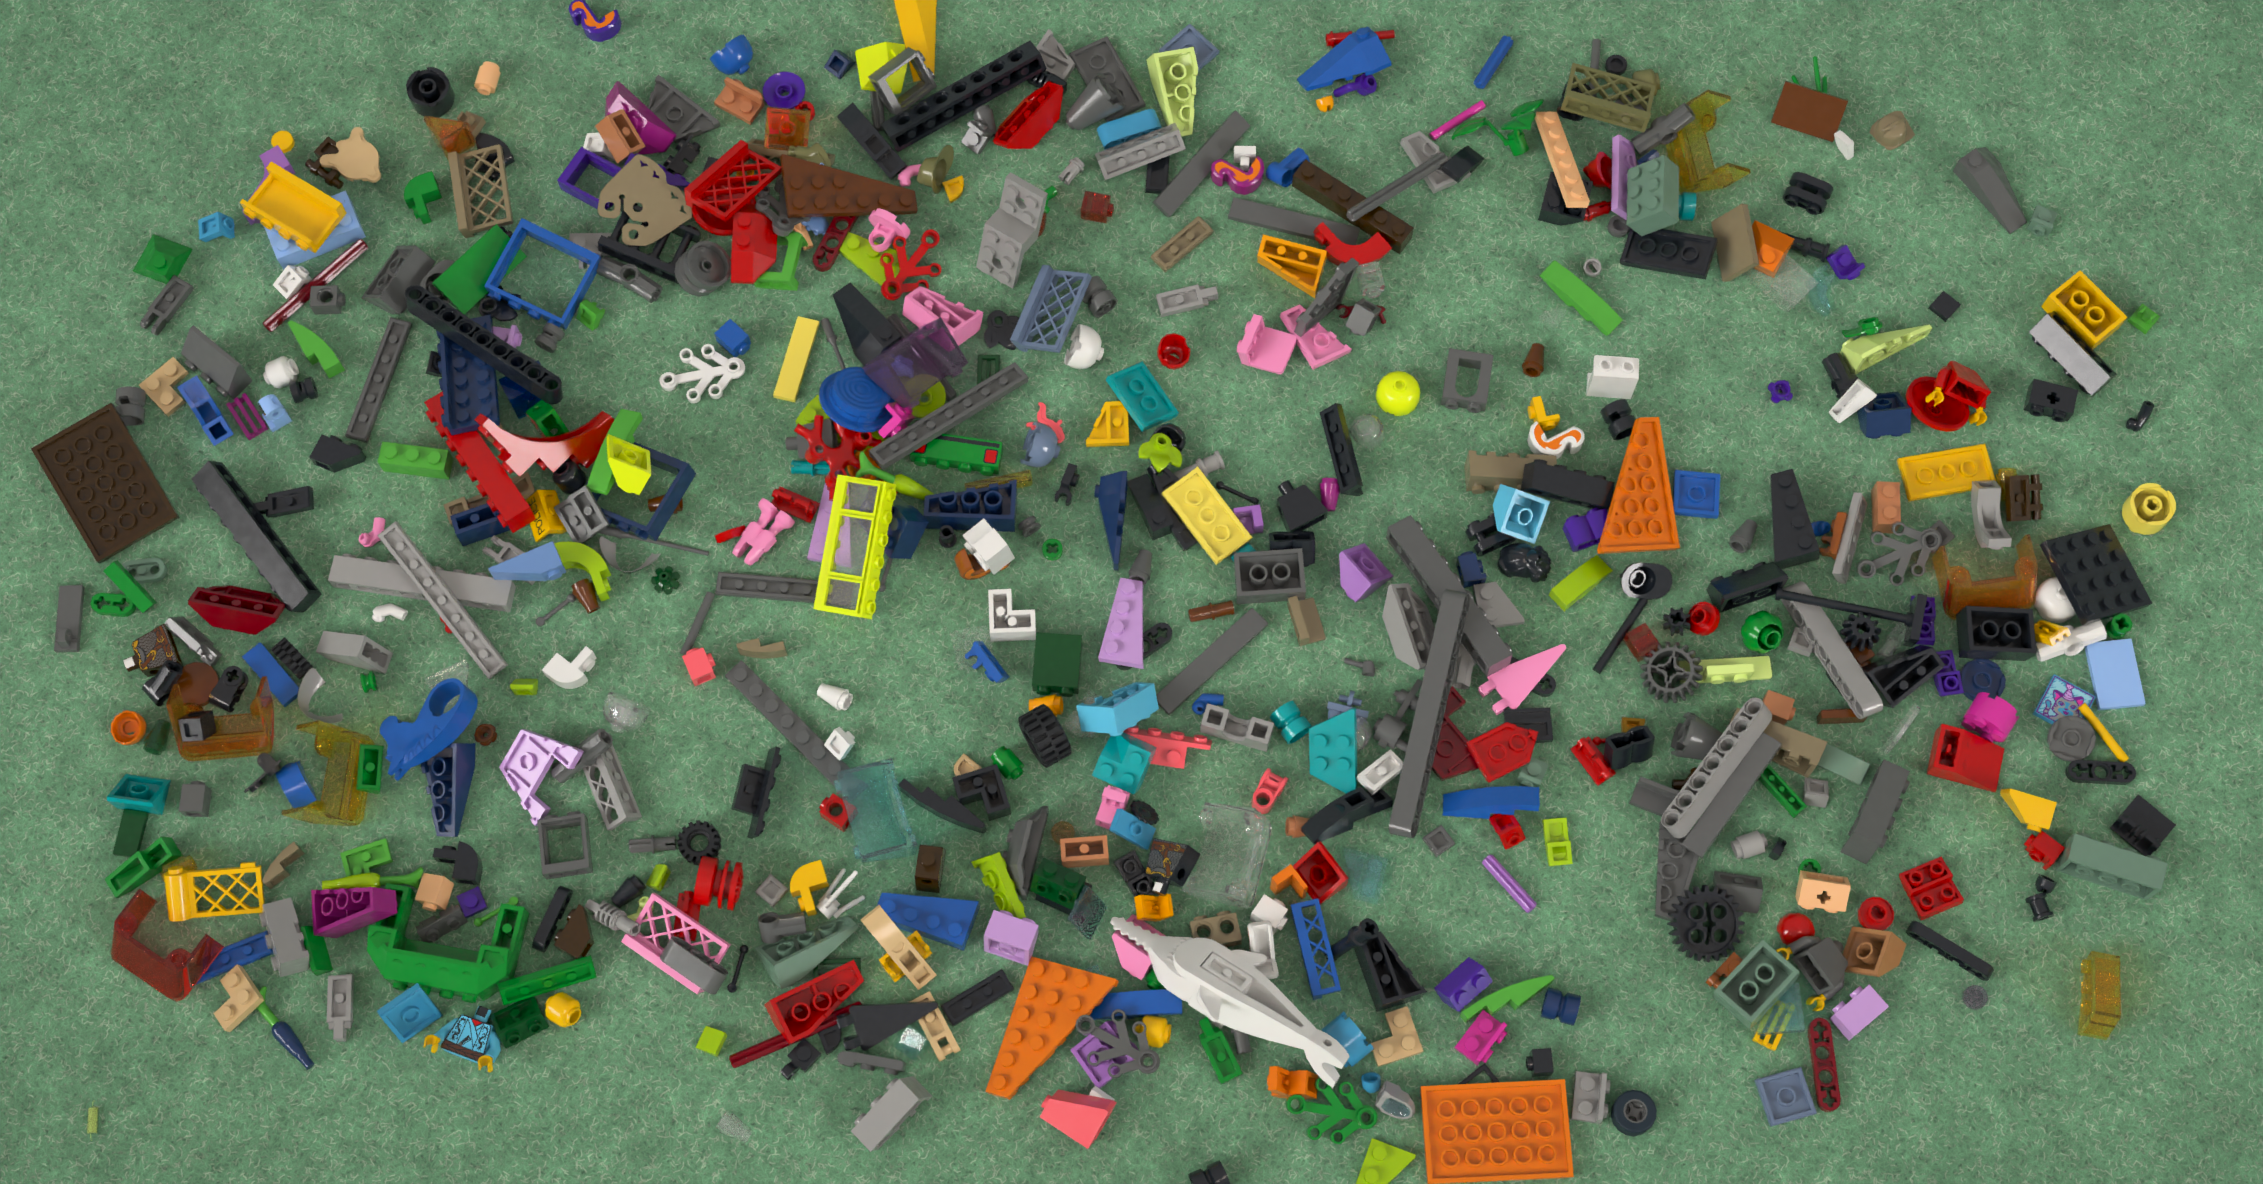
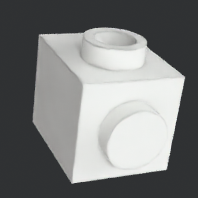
M1264 894L1252 911L1250 920L1252 922L1270 921L1274 935L1277 929L1281 931L1286 925L1288 909L1285 908L1286 906L1282 901L1276 898L1271 899Z

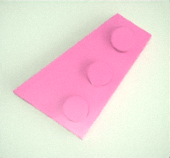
M1300 304L1281 312L1280 318L1289 333L1296 336V344L1313 370L1351 352L1352 349L1347 344L1343 345L1336 339L1337 336L1333 332H1328L1319 323L1302 337L1298 336L1294 332L1298 324L1296 320L1302 312L1306 311Z

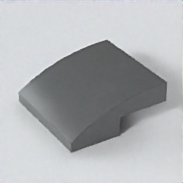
M587 485L553 507L573 542L583 544L610 525Z

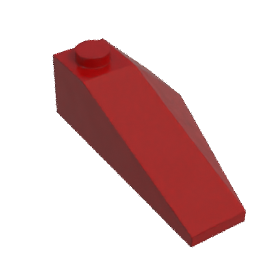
M852 960L769 1000L764 1005L774 1026L786 1041L791 1044L810 1035L864 982V979L855 961Z

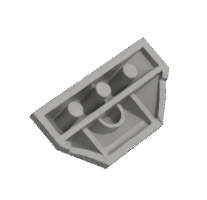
M1409 583L1391 584L1388 586L1382 618L1396 658L1417 670L1425 669L1435 630L1428 608L1420 597L1412 591Z

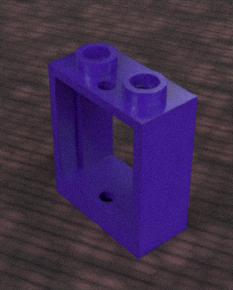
M580 147L557 181L562 191L597 209L599 199L575 187V183L589 164L612 177L622 168ZM607 202L605 204V209L607 210V208H611L614 204L612 202Z

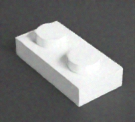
M1390 749L1359 773L1356 780L1373 795L1401 773L1403 761Z

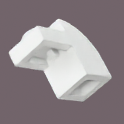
M587 646L572 663L556 653L542 671L547 678L562 688H578L588 681L584 672H588L593 668L596 656Z

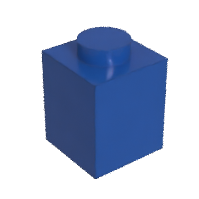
M731 319L714 333L717 342L733 357L745 354L750 348L749 335Z

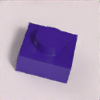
M478 886L456 896L466 919L488 909Z

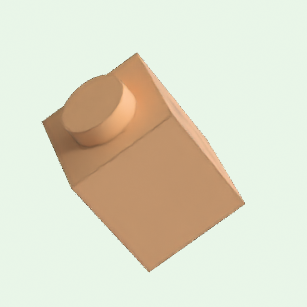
M423 873L415 900L422 904L423 909L436 912V909L446 910L454 883L445 876Z

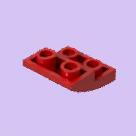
M1942 857L1899 874L1901 883L1921 921L1958 906L1964 901V898L1952 881L1953 874Z

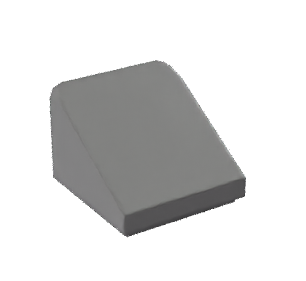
M1805 778L1803 802L1806 805L1826 808L1829 799L1828 781Z

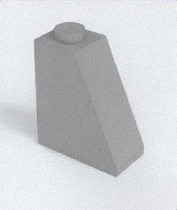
M323 631L316 649L318 654L328 660L386 674L393 655L392 652L364 635Z

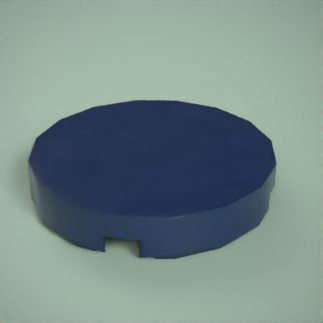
M1974 659L1965 664L1960 671L1963 694L1972 701L1980 692L1990 693L1988 697L1995 699L1996 696L2000 697L2005 689V675L2002 674L2000 667L1989 659Z

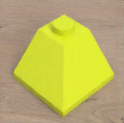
M882 42L855 51L862 90L876 91L868 76L904 51V44ZM908 63L886 78L894 94H900L902 91Z
M608 434V462L618 487L627 493L640 495L651 476L650 451Z

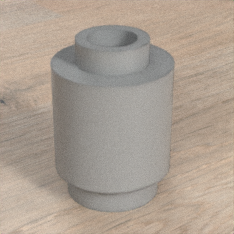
M1758 830L1735 837V840L1731 841V847L1736 859H1747L1765 852V847L1768 846L1765 835L1763 833L1760 834Z

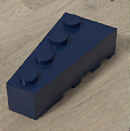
M1017 479L1001 485L994 483L984 488L975 489V487L966 488V491L955 493V491L925 496L924 517L929 522L926 529H940L944 525H949L953 530H970L984 518L991 528H994L996 531L1015 532Z

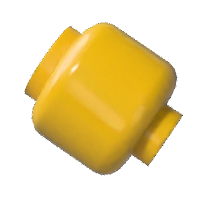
M564 992L556 993L547 999L545 1015L548 1020L560 1027L565 1028L574 1025L581 1016L580 1003L577 999Z
M1145 1015L1142 1022L1145 1023L1147 1028L1146 1037L1148 1045L1161 1048L1165 1043H1169L1171 1024H1168L1167 1019L1160 1016ZM1142 1025L1136 1026L1135 1031L1137 1033H1142L1144 1031V1027Z

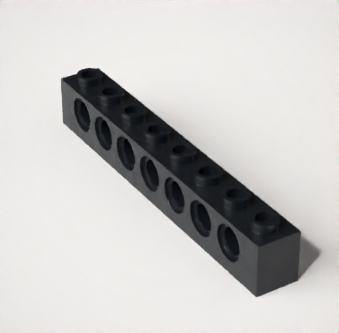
M1028 41L881 123V126L888 140L898 153L1047 68L1040 52L1031 41Z

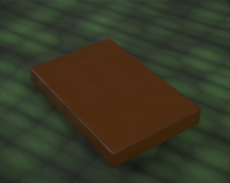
M1785 81L1771 123L1833 142L1835 139L1834 133L1839 128L1848 100Z

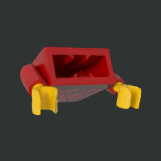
M1950 361L1938 372L1933 386L1935 390L1926 396V402L1929 403L1934 399L1935 407L1944 400V395L1941 392L1943 391L1944 394L1976 408V412L1969 415V422L1971 424L1977 422L1976 426L1985 423L1987 415L1983 409H1986L1987 397L1991 390L1976 371L1956 361Z

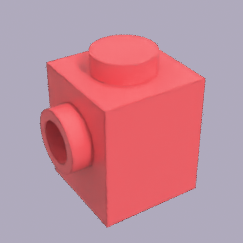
M693 648L687 651L686 655L682 656L694 686L716 678L712 669L716 664L711 653L706 654L704 648Z

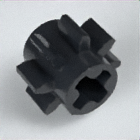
M1682 607L1680 610L1670 608V614L1663 615V620L1666 621L1663 624V629H1669L1671 636L1674 633L1683 636L1684 629H1690L1691 624L1687 622L1690 620V614L1685 615ZM1677 619L1681 620V622L1678 621L1677 624L1673 623L1676 622Z

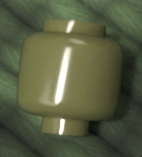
M1649 68L1633 73L1632 79L1656 85L1654 96L1657 95L1658 90L1661 89L1658 72L1655 73L1653 69ZM1638 90L1642 97L1649 95L1648 91Z

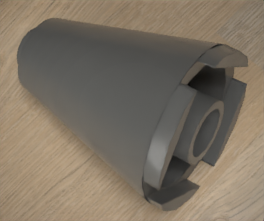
M1097 73L1066 113L1067 119L1065 121L1072 130L1077 129L1080 131L1126 107V105L1122 104L1125 101L1112 82L1108 84L1104 81L1107 78L1105 75Z
M1687 712L1683 716L1686 718L1684 723H1678L1671 742V747L1675 748V751H1671V754L1676 757L1703 760L1723 733L1694 713Z

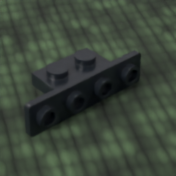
M776 746L769 749L764 769L748 764H743L741 767L731 809L752 815L747 836L751 839L762 834L765 827L763 818L770 806V799L768 797L770 790L774 788L776 777H774L775 769L778 768L781 761V755H779L780 748Z

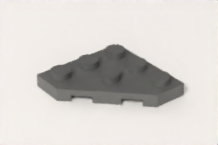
M1351 258L1346 263L1342 262L1336 268L1335 274L1326 286L1317 292L1315 300L1305 312L1299 315L1296 320L1298 324L1294 331L1298 336L1302 337L1336 309L1338 304L1342 303L1359 264L1354 258Z

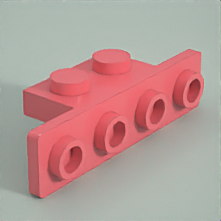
M1136 725L1123 731L1157 747L1150 764L1184 769L1187 747L1210 750L1212 740H1208L1203 735L1189 737L1184 736V733L1172 731L1169 734L1163 733L1158 728L1143 730L1139 729V726Z

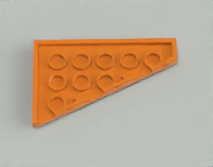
M1031 956L985 1092L1010 1100L1018 1092L1019 1087L1029 1080L1030 1075L1055 1053L1058 1046L1067 1040L1066 1037L1076 1028V1020L1082 1015H1090L1092 1010L1103 1002V998L1112 988L1117 987L1119 981L1115 978Z

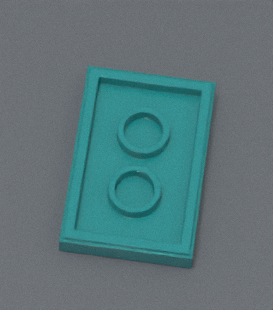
M1143 361L1107 376V383L1142 432L1178 416V410Z

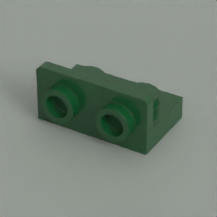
M535 996L520 1000L490 1015L497 1036L505 1048L516 1045L549 1027Z

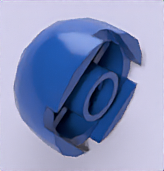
M741 34L726 43L721 51H716L710 60L720 72L726 75H733L737 72L739 75H742L750 68L748 64L753 58V50L747 38Z

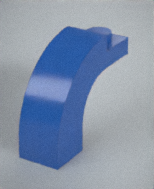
M197 375L177 387L214 446L234 435L227 420Z

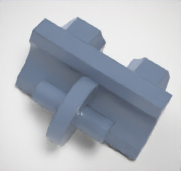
M1350 690L1349 696L1340 694L1338 701L1347 703V706L1328 701V719L1352 708L1351 705L1361 707L1362 700L1354 698L1355 691ZM1356 708L1357 730H1361L1364 720H1367L1369 711Z

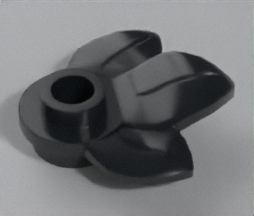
M487 293L486 298L481 301L479 306L481 316L490 315L491 318L499 321H511L518 316L515 309L510 307L507 301L503 299L497 301L488 296L489 293ZM512 294V295H514V296H516V297H518V298L521 299V295H519V294Z
M1000 310L991 312L987 318L988 328L984 333V340L987 346L993 348L1000 343L1009 350H1015L1016 346L1010 341L1019 317L1007 316L1005 312ZM996 317L1001 318L1002 324H996L994 319Z

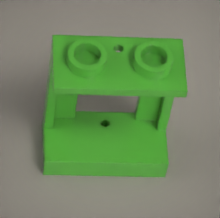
M792 231L788 236H777V245L788 246L782 272L766 271L754 283L755 287L797 291L799 282L794 276L801 247H808V243L802 234Z

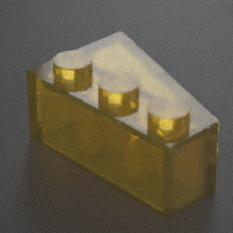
M2091 951L2087 959H2083L2081 964L2083 981L2081 984L2077 1035L2107 1040L2121 1018L2120 956Z

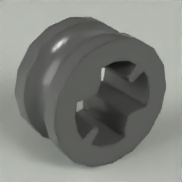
M1035 516L1024 519L1018 525V529L1023 530L1022 535L1024 537H1028L1040 529L1041 525L1035 522Z

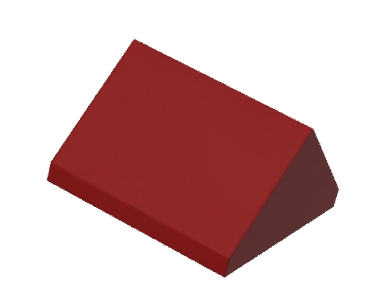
M1321 841L1317 842L1293 865V868L1308 886L1307 893L1312 899L1318 898L1320 904L1348 884V876Z

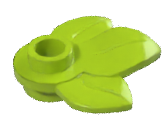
M1163 433L1152 435L1150 441L1143 443L1139 448V458H1150L1157 472H1161L1169 463L1176 467H1180L1182 464L1180 451L1172 445L1171 439Z

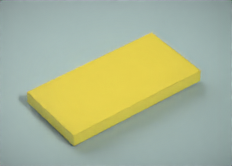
M1199 467L1193 469L1162 492V496L1215 565L1222 562L1253 538Z

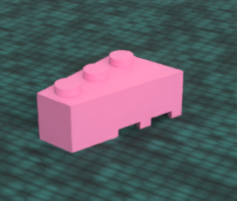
M921 286L905 296L902 313L903 316L950 351L975 335L981 329L983 318L982 311L977 310L974 312L964 308L963 303L958 302L955 304L947 301L945 296Z

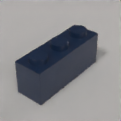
M487 503L450 516L455 534L463 547L510 530L508 526L503 528L497 518L499 515L498 511L493 513Z

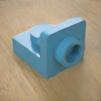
M216 212L198 220L199 240L208 242L222 235L229 239L235 237L234 220L227 215Z

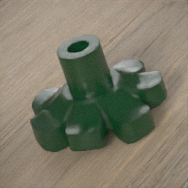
M667 566L665 571L661 568L655 570L657 576L651 578V583L656 585L654 587L656 592L661 593L664 589V593L669 595L672 593L671 588L678 589L680 584L676 580L680 578L678 572H673L672 567Z

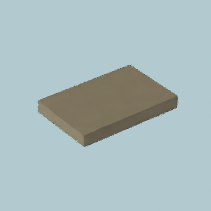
M1742 203L1711 222L1714 238L1718 240L1716 250L1722 281H1731L1759 265L1747 204Z

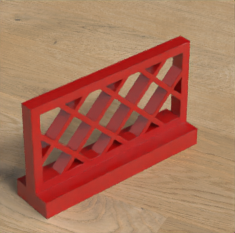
M740 140L684 188L686 205L691 208L697 205L726 222L781 174L782 168L748 149V143ZM749 158L757 162L756 164L744 165V163L748 161ZM760 169H771L772 172L761 174ZM758 170V174L745 175V171ZM742 171L743 176L730 177L734 172ZM759 181L755 186H746V182ZM739 182L744 183V187L731 188L730 184ZM720 184H728V188L715 189ZM745 193L742 198L732 199V194ZM729 195L730 199L717 200L716 196ZM714 196V201H703L705 197ZM731 205V208L725 213L717 208Z

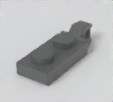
M183 616L169 617L166 620L165 625L171 629V633L181 638L191 651L201 655V661L209 666L216 665L222 654L213 647L214 643Z

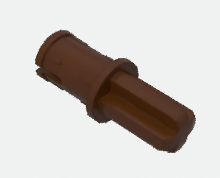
M1232 600L1217 604L1210 602L1207 606L1188 610L1191 622L1211 618L1215 620L1216 617L1235 614Z

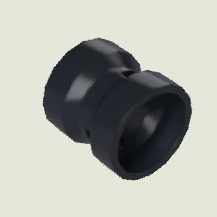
M313 377L305 378L301 382H289L290 391L295 403L303 402L306 398H318Z

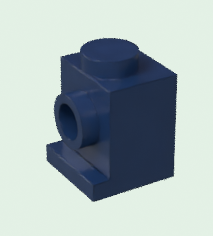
M1467 551L1460 554L1457 558L1456 566L1461 585L1467 588L1485 583L1487 576L1486 573H1483L1482 561L1477 560L1476 553Z

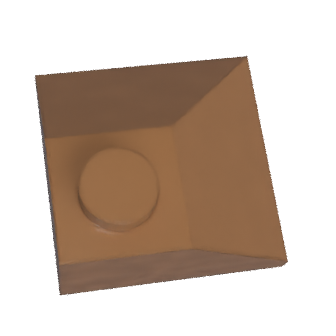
M1852 926L1843 951V956L1848 961V966L1844 972L1880 977L1899 966L1906 943L1890 931Z

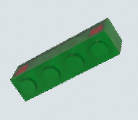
M942 434L909 455L911 462H914L917 466L925 467L927 464L936 465L937 468L942 470H948L951 467L958 468L963 473H970L972 470L978 471L985 476H993V474H999L1003 442Z

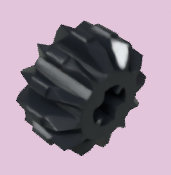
M1862 611L1858 612L1857 617L1854 614H1850L1848 620H1844L1842 623L1844 628L1840 631V635L1846 636L1843 641L1844 643H1851L1850 649L1858 646L1860 652L1865 647L1870 650L1874 646L1873 643L1876 644L1880 640L1878 635H1880L1881 629L1876 627L1879 622L1878 620L1871 621V614H1868L1866 617H1864Z

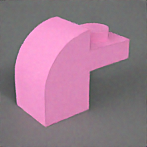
M1110 785L1105 787L1102 793V803L1095 819V825L1110 829L1116 810H1126L1130 793Z

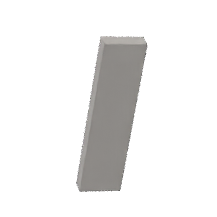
M1853 493L1832 572L1837 582L1846 584L1868 504L1862 493Z

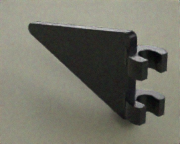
M936 1001L850 1006V1012L839 1014L836 1019L839 1029L854 1024L857 1035L844 1037L843 1044L845 1050L849 1051L861 1046L863 1051L868 1050L937 1009L938 1003Z

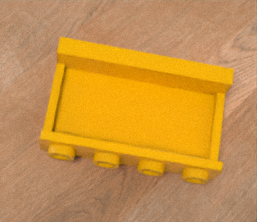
M271 161L266 167L269 172L268 177L248 202L244 199L240 201L244 209L243 213L251 219H259L260 223L269 230L274 228L284 239L294 240L296 245L302 250L307 251L309 249L316 253L347 212L341 202Z

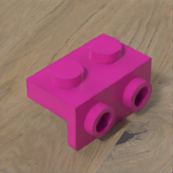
M905 402L888 403L885 408L893 417L878 433L883 438H888L907 428V425L915 419L910 406Z

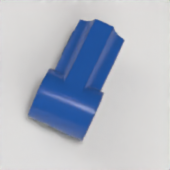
M1298 147L1280 163L1275 161L1268 166L1266 170L1267 179L1284 188L1290 186L1294 173L1306 159L1310 162L1309 156L1303 149Z

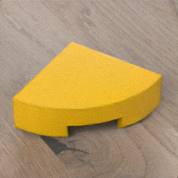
M962 175L942 182L950 203L956 201L959 198L958 196H961V192H963L964 179Z

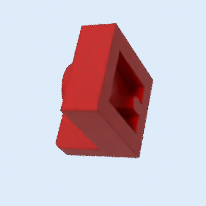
M1494 814L1489 818L1490 824L1499 836L1505 849H1509L1526 839L1514 815Z

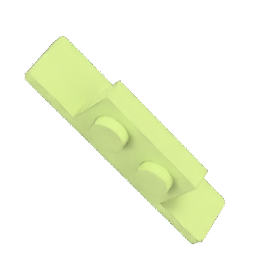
M1758 656L1701 660L1698 665L1703 667V671L1699 673L1703 676V680L1696 682L1721 684L1730 681L1741 683L1748 680L1771 679L1770 657ZM1679 661V667L1690 672L1689 663L1687 661Z

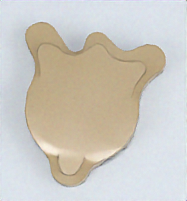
M360 127L353 128L348 139L336 143V147L339 150L337 154H325L320 158L322 167L338 170L349 181L354 182L353 180L362 179V181L376 183L381 179L378 151L371 143L365 140L364 131Z

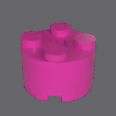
M1978 693L1963 717L1962 726L1970 731L1974 730L1980 734V737L1992 743L1993 741L2004 742L2019 719V716H2016L2017 710L1998 696L1992 699L1988 697L1990 693Z

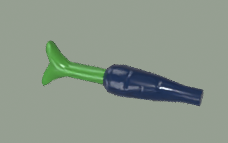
M263 986L259 992L264 1001L256 1009L271 1025V1033L274 1038L292 1056L300 1061L307 1070L311 1069L314 1066V1062L308 1056L293 1029L286 1022L279 1021L266 1005L267 987Z

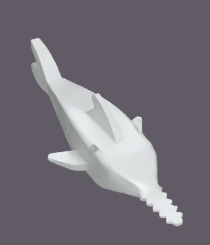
M1113 917L1110 923L1113 925L1114 930H1120L1121 935H1128L1129 940H1135L1136 945H1142L1144 950L1148 952L1157 980L1169 992L1188 1002L1189 1006L1204 1014L1219 1029H1222L1225 1025L1252 1036L1303 1049L1307 1060L1317 1075L1332 1088L1335 1086L1340 1077L1335 1067L1342 1069L1350 1057L1336 1039L1316 1029L1293 1003L1264 974L1255 968L1266 962V955L1244 950L1231 951L1218 942L1207 938L1160 936L1158 933H1151L1150 930H1143L1141 926H1134L1131 921L1126 922L1124 917Z

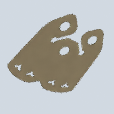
M637 154L605 185L600 193L597 208L600 216L611 219L617 218L621 210V199H619V196L623 194L625 196L624 211L633 221L648 222L649 225L647 227L633 223H627L623 226L622 242L629 246H647L692 218L691 207L686 205L683 192L678 187L667 184L666 174L663 169L652 159ZM640 161H642L643 164H648V166L641 167ZM654 171L656 172V175L659 176V178L652 177ZM671 192H673L674 196L678 197V199H671ZM607 202H612L614 204V209L612 211H607L605 209V204ZM641 203L643 206L642 211L635 212L633 205ZM682 205L684 206V211L686 212V214L684 212H680ZM631 230L638 231L639 235L636 239L629 237Z

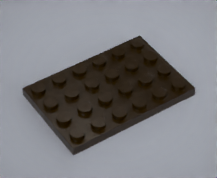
M112 403L31 448L99 564L180 518Z

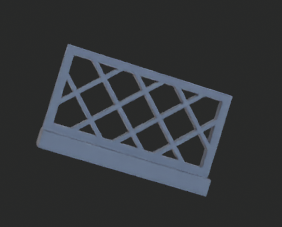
M1042 265L1010 341L1023 352L1033 349L1060 353L1091 281V275L1088 273L1053 270L1050 265ZM1059 277L1065 278V282L1055 287ZM1082 280L1081 285L1073 289L1072 284ZM1069 287L1070 292L1060 298L1059 292ZM1056 295L1057 300L1048 305L1050 298ZM1074 297L1073 304L1065 308L1063 303ZM1061 306L1062 311L1052 317L1051 311ZM1048 314L1049 319L1040 324L1042 317ZM1065 316V322L1057 327L1055 322ZM1053 325L1054 330L1044 335L1042 330ZM1039 333L1041 338L1032 342L1034 335ZM1057 335L1058 339L1055 345H1049L1047 341Z

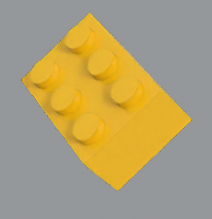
M2081 270L2052 292L2041 306L2047 313L2055 311L2092 349L2096 348L2117 331L2127 319V316Z

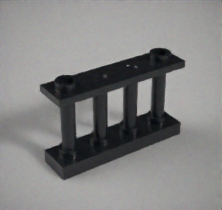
M621 199L620 211L622 214L611 236L605 237L601 235L598 241V251L679 284L675 275V264L678 258L687 251L691 241L700 242L701 232L691 225H680L657 240L652 252L645 254L639 250L640 246H626L619 242L622 228L630 218L624 211V200ZM637 203L633 205L635 212L642 211L643 208L638 206ZM648 222L641 223L644 227L649 225ZM637 231V233H636L634 239H636V238L638 237V235H639V234H638V231ZM673 233L683 237L672 261L667 263L660 260L659 256L670 234Z

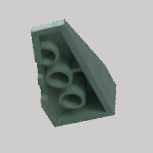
M845 916L820 924L818 931H807V933L798 934L797 937L788 940L782 937L776 943H764L756 947L755 950L771 980L780 989L791 987L795 982L803 979L858 929V925L850 917Z

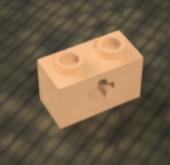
M1800 870L1795 897L1798 905L1805 909L1822 908L1830 913L1846 912L1851 885L1848 877Z

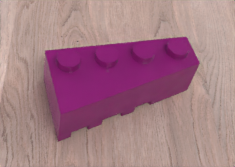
M375 887L311 890L313 936L339 938L397 914L396 890Z

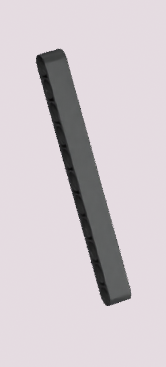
M1446 589L1442 596L1390 818L1389 833L1393 835L1414 838L1418 830L1470 606L1469 593Z

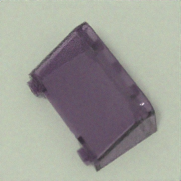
M940 317L913 330L865 364L862 369L871 380L902 408L912 409L920 403L919 399L922 397V393L944 377L950 375L953 378L962 373V367L968 364V361Z

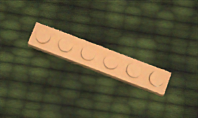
M1537 111L1534 119L1566 207L1587 208L1590 200L1557 112Z

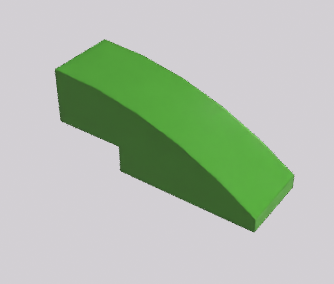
M292 320L287 322L311 365L320 362L329 379L345 371L341 362L325 341L303 325Z

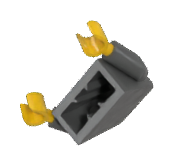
M1803 936L1790 943L1786 949H1776L1775 951L1781 952L1786 960L1793 953L1792 959L1816 993L1818 995L1821 994L1818 997L1811 996L1806 1000L1807 1005L1813 1004L1815 1000L1817 1001V1006L1812 1011L1823 1010L1824 1001L1826 999L1829 1001L1843 988L1844 971L1848 966V961L1842 954L1844 947L1841 942L1837 940L1832 941L1829 937L1821 940L1818 936Z

